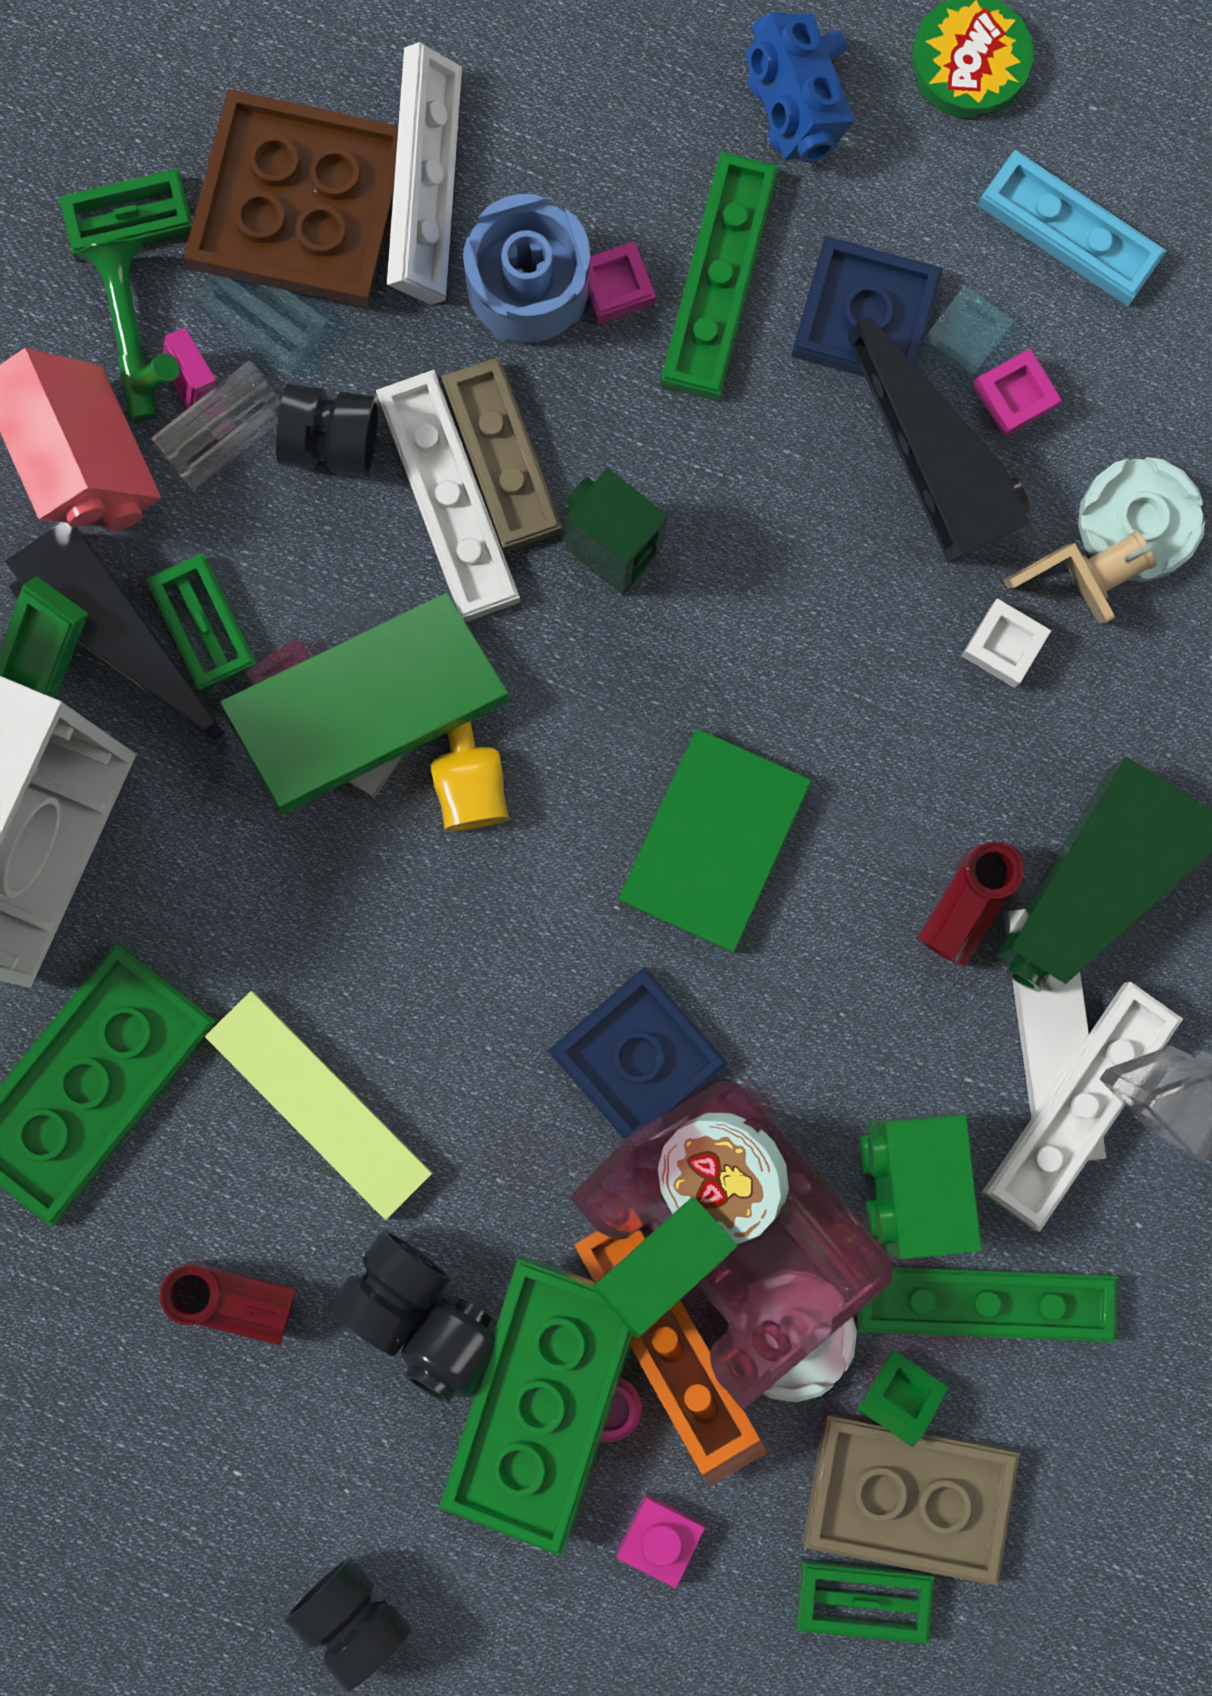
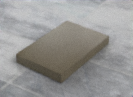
M825 1413L802 1545L806 1549L998 1586L1020 1453L1015 1449L925 1432L923 1437L911 1447L876 1422Z

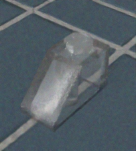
M1170 1045L1107 1068L1099 1080L1154 1136L1202 1163L1212 1151L1211 1054L1200 1050L1196 1057H1193Z

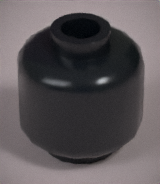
M459 1299L454 1307L441 1303L433 1304L429 1310L424 1311L417 1323V1327L402 1347V1358L409 1367L405 1377L424 1392L445 1403H450L453 1396L463 1398L472 1396L484 1376L493 1353L495 1339L491 1331L487 1329L492 1318L482 1309L464 1299Z

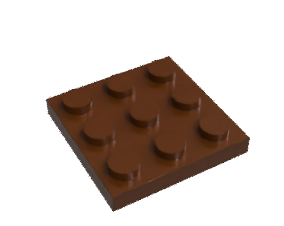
M227 89L184 256L187 269L369 308L392 215L399 125Z

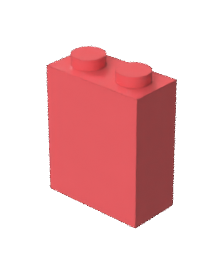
M29 348L22 349L0 365V433L38 519L66 522L71 527L85 525L106 527L108 531L123 530L139 522L143 517L141 511L160 500L161 496L103 367Z

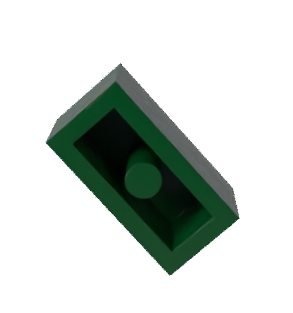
M608 467L595 482L589 477L583 479L564 504V508L569 511L564 522L566 526V550L621 595H624L662 550L668 516Z

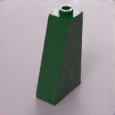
M1124 757L1110 767L1026 904L1022 916L995 957L1009 966L1006 973L1017 983L1036 992H1040L1043 986L1053 990L1067 984L1212 852V810L1128 757Z

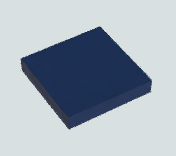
M825 236L791 357L865 377L847 335L858 321L870 316L916 367L943 268Z
M645 967L639 970L548 1050L550 1055L631 1148L638 1144L728 1064Z

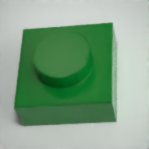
M893 1350L882 1363L857 1409L913 1447L923 1437L949 1387Z

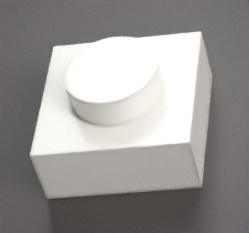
M997 598L989 608L961 656L1015 688L1021 683L1051 630Z

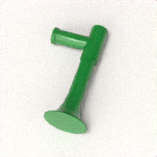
M126 239L108 240L86 246L79 251L78 257L83 261L92 263L97 268L104 282L119 353L118 364L129 420L133 422L147 421L157 417L153 391L163 384L175 380L179 375V365L173 356L166 353L157 355L147 365L146 355L142 351L129 277L131 262L134 256L141 253L144 249L142 243Z

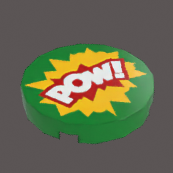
M947 0L938 4L921 21L910 52L911 66L913 64V71L917 77L915 83L921 95L939 111L959 118H977L978 114H987L993 111L992 114L1006 109L1022 92L1033 64L1032 38L1022 18L1005 3L997 0Z

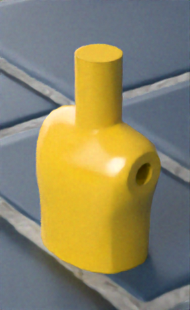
M471 721L447 732L451 752L435 758L430 764L434 787L441 805L445 832L477 829L510 820L504 795V777L499 751L491 747H475Z

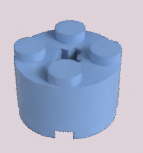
M535 194L512 195L489 205L478 217V222L475 224L469 237L467 236L463 250L467 293L475 314L491 330L496 338L505 342H540L561 334L582 317L588 298L590 246L582 224L566 208L564 211L553 204L547 203V198ZM529 266L531 273H524L519 268Z

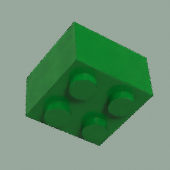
M933 1114L867 1121L868 1135L859 1136V1156L863 1174H872L875 1200L866 1201V1221L870 1239H878L881 1250L899 1259L981 1251L966 1115Z

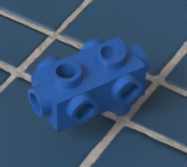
M772 12L764 15L754 23L752 32L755 40L744 53L750 72L748 86L751 92L763 101L770 125L768 131L769 141L778 152L783 154L784 159H801L806 163L819 161L835 150L836 143L854 123V118L831 61L845 52L847 48L846 38L838 30H832L821 36L813 13L786 15L783 12Z

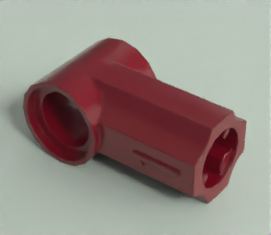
M1000 841L987 842L967 850L959 859L955 875L915 939L944 959L965 968L1007 897L1013 894L1021 885L1024 876V863L1019 853L1012 846ZM983 854L996 857L1002 864L1004 877L996 889L991 890L984 887L978 882L975 875L976 863Z
M190 1261L174 1269L165 1278L160 1288L159 1300L164 1313L170 1320L180 1325L197 1324L281 1346L297 1288L219 1269L205 1261ZM197 1275L205 1280L210 1289V1300L205 1308L190 1310L178 1301L176 1287L181 1277Z

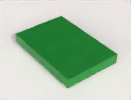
M696 728L617 901L731 954L734 953L811 780Z

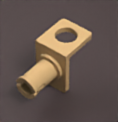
M1136 530L1127 538L1089 559L1085 555H1081L1075 543L1065 545L1003 581L1007 588H1015L1064 561L1098 623H1107L1115 618L1106 601L1108 598L1107 591L1148 568L1152 569L1156 566V560L1152 551H1148L1125 561L1127 556L1148 545L1143 536Z

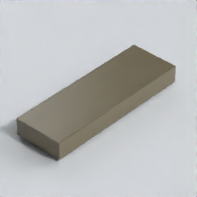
M500 357L441 376L444 390L503 553L561 534L562 527Z

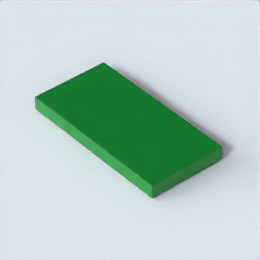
M445 593L220 701L222 712L279 813L282 815L507 703L508 692L449 595Z
M116 942L0 1084V1187L48 1226H56L205 1041V1036L219 1022L123 945Z
M523 1255L518 1258L493 1335L495 1341L490 1363L475 1392L439 1509L562 1556L566 1551L634 1335L593 1289L597 1282Z

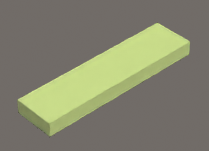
M250 991L205 1036L385 1220L433 1174L255 992Z

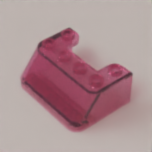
M720 1081L628 1136L578 1187L570 1198L586 1216L595 1230L614 1239H626L647 1225L655 1231L672 1215L660 1190L658 1165L664 1145L687 1121L706 1113H732L746 1119L744 1124L751 1126L757 1133L762 1129L775 1142L786 1163L789 1185L787 1197L780 1209L779 1215L760 1236L737 1244L738 1247L697 1284L706 1294L710 1303L719 1310L733 1327L712 1346L710 1362L719 1384L730 1394L739 1407L744 1410L891 1283L892 1268L881 1247L754 1097L735 1083Z

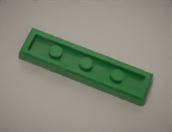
M720 151L662 372L660 387L719 402L779 166Z
M856 1264L855 1327L857 1332L1116 1342L1117 1276L1109 1274Z

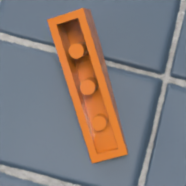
M628 1212L574 1244L592 1279L594 1282H598L644 1241L645 1238L632 1215ZM680 1300L638 1339L634 1336L631 1349L700 1473L710 1486L715 1485L768 1453Z

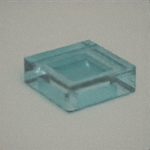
M964 285L929 331L925 340L975 375L1010 329L1014 320Z

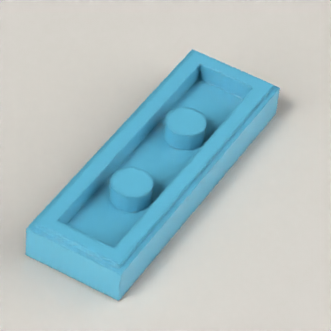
M1014 150L977 205L1126 306L1130 305L1167 252V250L1017 150Z

